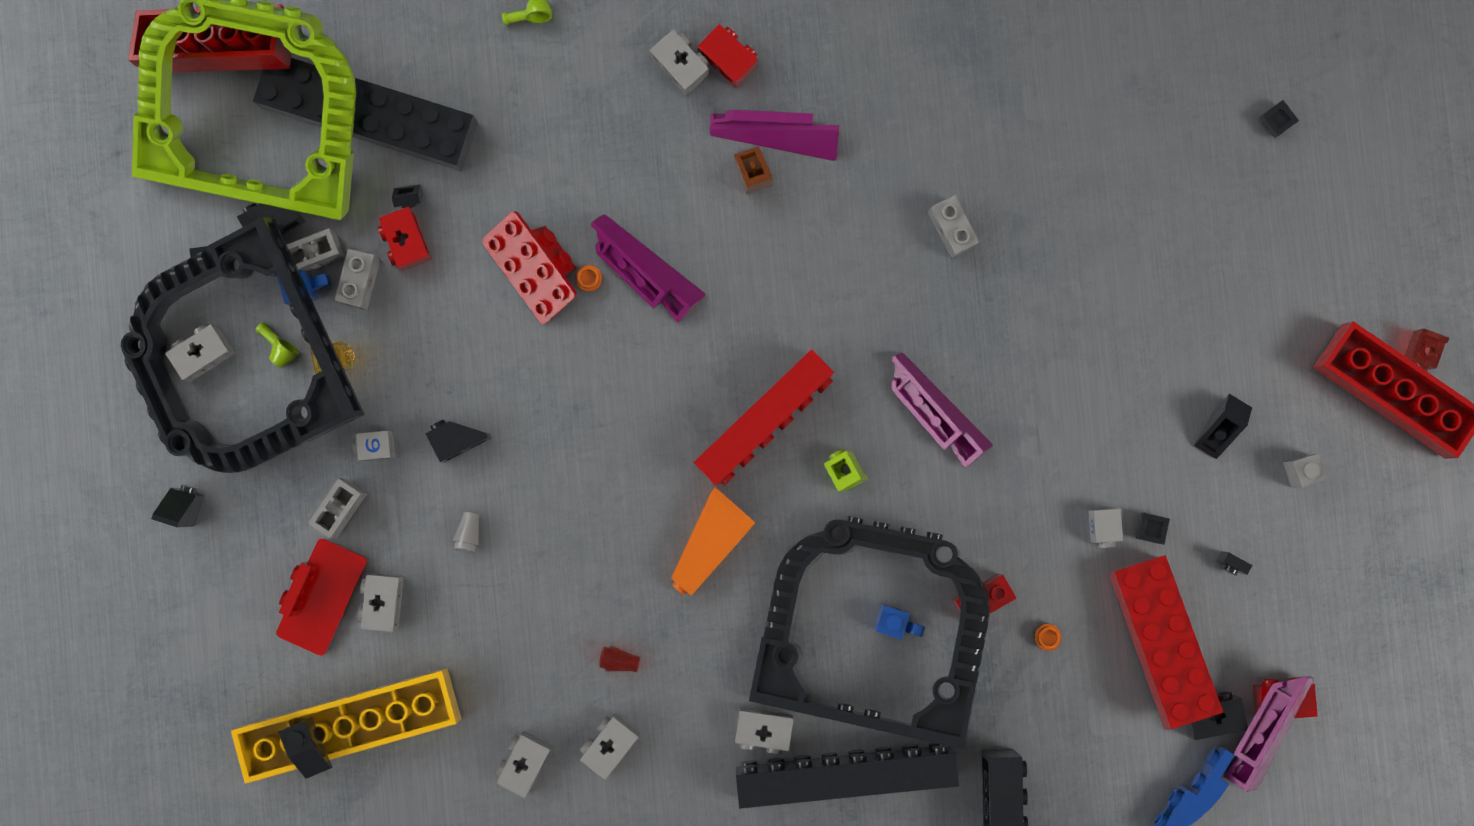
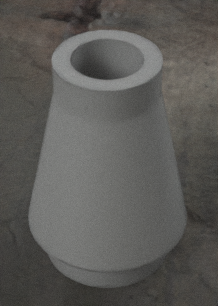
M464 512L452 541L455 543L454 549L475 553L476 547H479V514Z

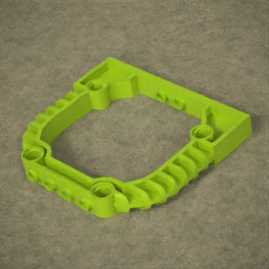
M181 0L178 6L163 12L151 22L141 39L139 50L138 113L133 115L132 177L342 220L349 212L354 158V152L351 151L356 86L355 77L347 57L335 45V41L323 33V25L320 19L312 14L303 13L302 9L298 7H274V3L269 1H257L255 3L247 0ZM193 3L199 6L200 14L194 10ZM213 25L278 37L291 53L311 58L322 78L324 94L320 147L306 159L305 167L308 175L298 181L291 189L266 185L257 179H238L233 174L218 175L195 170V159L189 154L179 139L183 132V124L176 115L171 113L173 53L176 41L183 32L200 33ZM301 25L308 28L310 36H306L302 32ZM161 126H164L167 129L168 134H166L162 130ZM318 158L323 159L326 162L327 167L322 166L319 163Z

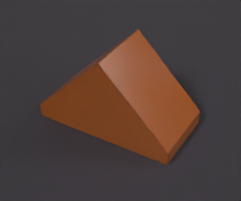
M759 146L734 154L746 194L772 186V175Z

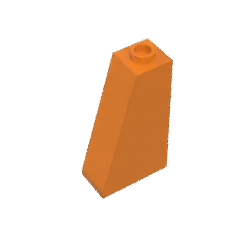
M716 487L711 491L671 577L675 581L672 586L683 596L686 593L692 596L756 523Z

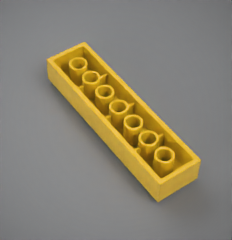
M447 667L246 724L231 730L244 783L246 784L297 769L288 758L278 731L310 717L314 720L329 760L454 725L462 719Z

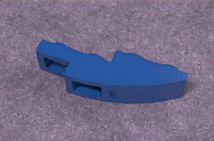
M1220 746L1212 749L1205 759L1206 765L1202 772H1198L1192 779L1190 791L1181 785L1178 790H1173L1168 798L1169 805L1164 813L1160 812L1157 815L1153 825L1190 826L1213 807L1229 786V783L1221 779L1233 759L1234 754Z

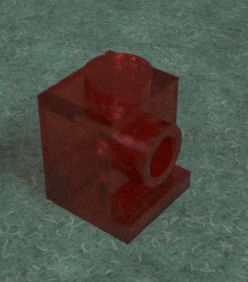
M1427 329L1413 331L1405 357L1426 371L1436 369L1445 343L1449 341V337ZM1426 347L1430 348L1428 355L1425 352Z

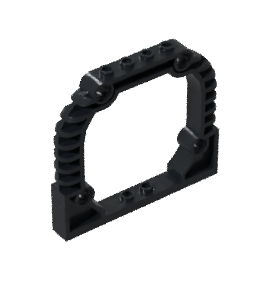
M262 217L208 245V249L158 274L145 285L144 290L138 295L135 301L134 314L130 317V332L123 336L121 350L125 357V365L132 372L136 381V389L143 396L147 405V413L154 420L158 429V437L173 456L186 455L198 465L217 472H242L255 468L303 443L313 441L365 415L275 218ZM236 259L239 262V268L237 271L234 268V262ZM256 271L265 276L279 277L291 303L290 310L299 320L302 327L301 334L304 340L310 344L322 371L312 376L309 390L304 399L294 400L289 403L286 408L287 418L238 444L231 446L218 444L212 441L204 425L198 421L189 420L162 361V357L166 352V340L160 324L168 308L182 296L221 276L245 279ZM139 340H140L141 343H142V348H141V350H140L139 347H138V342H139ZM303 406L307 410L306 419L301 414ZM183 437L186 439L187 442L186 447H184L182 443Z
M847 516V521L832 520L825 526L824 531L811 534L796 543L784 556L776 573L749 701L964 749L966 747L977 690V681L989 623L990 606L987 591L982 580L975 570L960 558L958 548L953 543L942 540V534L927 532L925 537L916 535V529L900 526V531L890 530V524L874 521L873 526L863 524V519ZM837 526H842L845 530V536L840 541H836L832 536V532ZM858 546L922 558L925 566L932 573L952 579L960 597V621L950 672L948 676L939 678L934 683L933 696L935 699L923 710L913 715L912 723L880 717L881 712L865 709L864 713L854 711V706L838 703V707L808 701L810 689L804 683L797 669V666L802 661L803 652L800 646L793 642L804 582L810 568L825 553L846 555L853 552ZM943 547H949L952 551V558L948 562H941L938 558V552ZM785 648H789L794 654L793 660L790 663L784 662L781 657L782 651ZM945 682L952 684L955 689V693L951 698L944 697L940 692V687Z

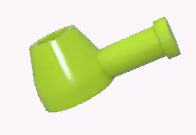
M528 0L524 10L509 13L502 12V20L505 26L525 20L531 23H544L552 19V10L547 0Z
M261 322L256 327L255 331L273 345L269 359L276 366L283 368L300 355L299 350L293 344L280 338L268 327L266 322Z

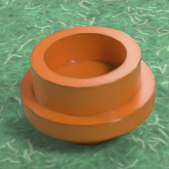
M585 265L577 271L575 280L580 289L592 292L600 287L602 274L597 267Z
M1043 624L1036 629L1034 640L1036 645L1042 650H1054L1061 643V632L1056 626Z

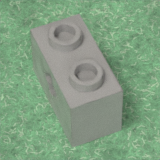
M672 30L649 50L650 56L686 96L709 76V68L707 67L709 62L700 52L696 55L690 48L692 44L683 33L678 35ZM679 57L682 60L686 58V64L684 65L681 62L677 64V58Z
M956 195L931 206L928 214L951 259L979 244Z
M331 229L323 230L287 244L299 271L310 272L346 258L337 233Z
M348 249L334 301L343 305L368 310L381 259L372 254Z
M212 324L201 325L193 331V336L187 340L183 338L171 345L172 349L165 353L183 381L192 382L235 354L218 326ZM198 346L203 347V348L200 350L201 356L195 355L196 353L199 352V350H198V348H197Z
M338 478L307 524L329 539L338 538L368 493L347 479Z
M366 575V579L362 580L360 588L361 595H364L363 606H360L358 610V622H361V629L387 632L398 630L404 576ZM380 598V600L385 601V605L379 608V604H376L374 600Z
M740 707L735 743L740 744V748L746 750H756L757 746L767 748L766 752L773 754H782L783 750L789 751L793 715ZM762 726H767V730L771 732V734L767 733L765 738H761L760 733L756 732V730H761Z
M616 714L611 719L606 716L597 727V730L600 732L595 740L589 738L580 749L583 753L580 761L604 780L607 779L640 735L637 730ZM609 739H611L613 741V749L608 748L607 751H605L603 749V741L607 742Z
M525 731L520 737L515 735L508 748L512 752L508 761L502 760L495 773L500 776L496 784L526 798L552 745ZM523 757L527 759L525 762L527 766L520 769L518 768V761Z

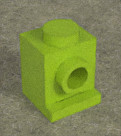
M840 449L829 456L831 460L824 463L838 492H847L868 480L853 451ZM846 464H848L851 470L849 474L844 472Z

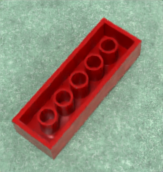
M274 4V7L284 8L282 4ZM194 8L200 14V8ZM169 9L136 10L128 61L136 67L139 66L141 39L146 29L157 16ZM213 25L200 33L183 32L179 36L173 53L172 73L290 69L292 53L283 45L278 37Z
M1354 321L1340 326L1312 367L1444 459L1459 458L1474 436V403Z
M811 349L693 463L715 486L720 483L725 486L735 476L732 471L739 464L744 468L755 457L752 452L758 446L764 449L775 438L772 433L778 427L784 430L794 420L791 415L797 409L802 412L813 402L812 394L816 391L821 394L833 382L830 377L835 372Z
M1166 555L1109 574L1164 730L1174 729L1224 713Z

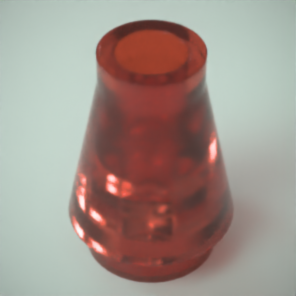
M612 645L610 647L603 646L599 668L605 669V672H637L640 656L632 655Z

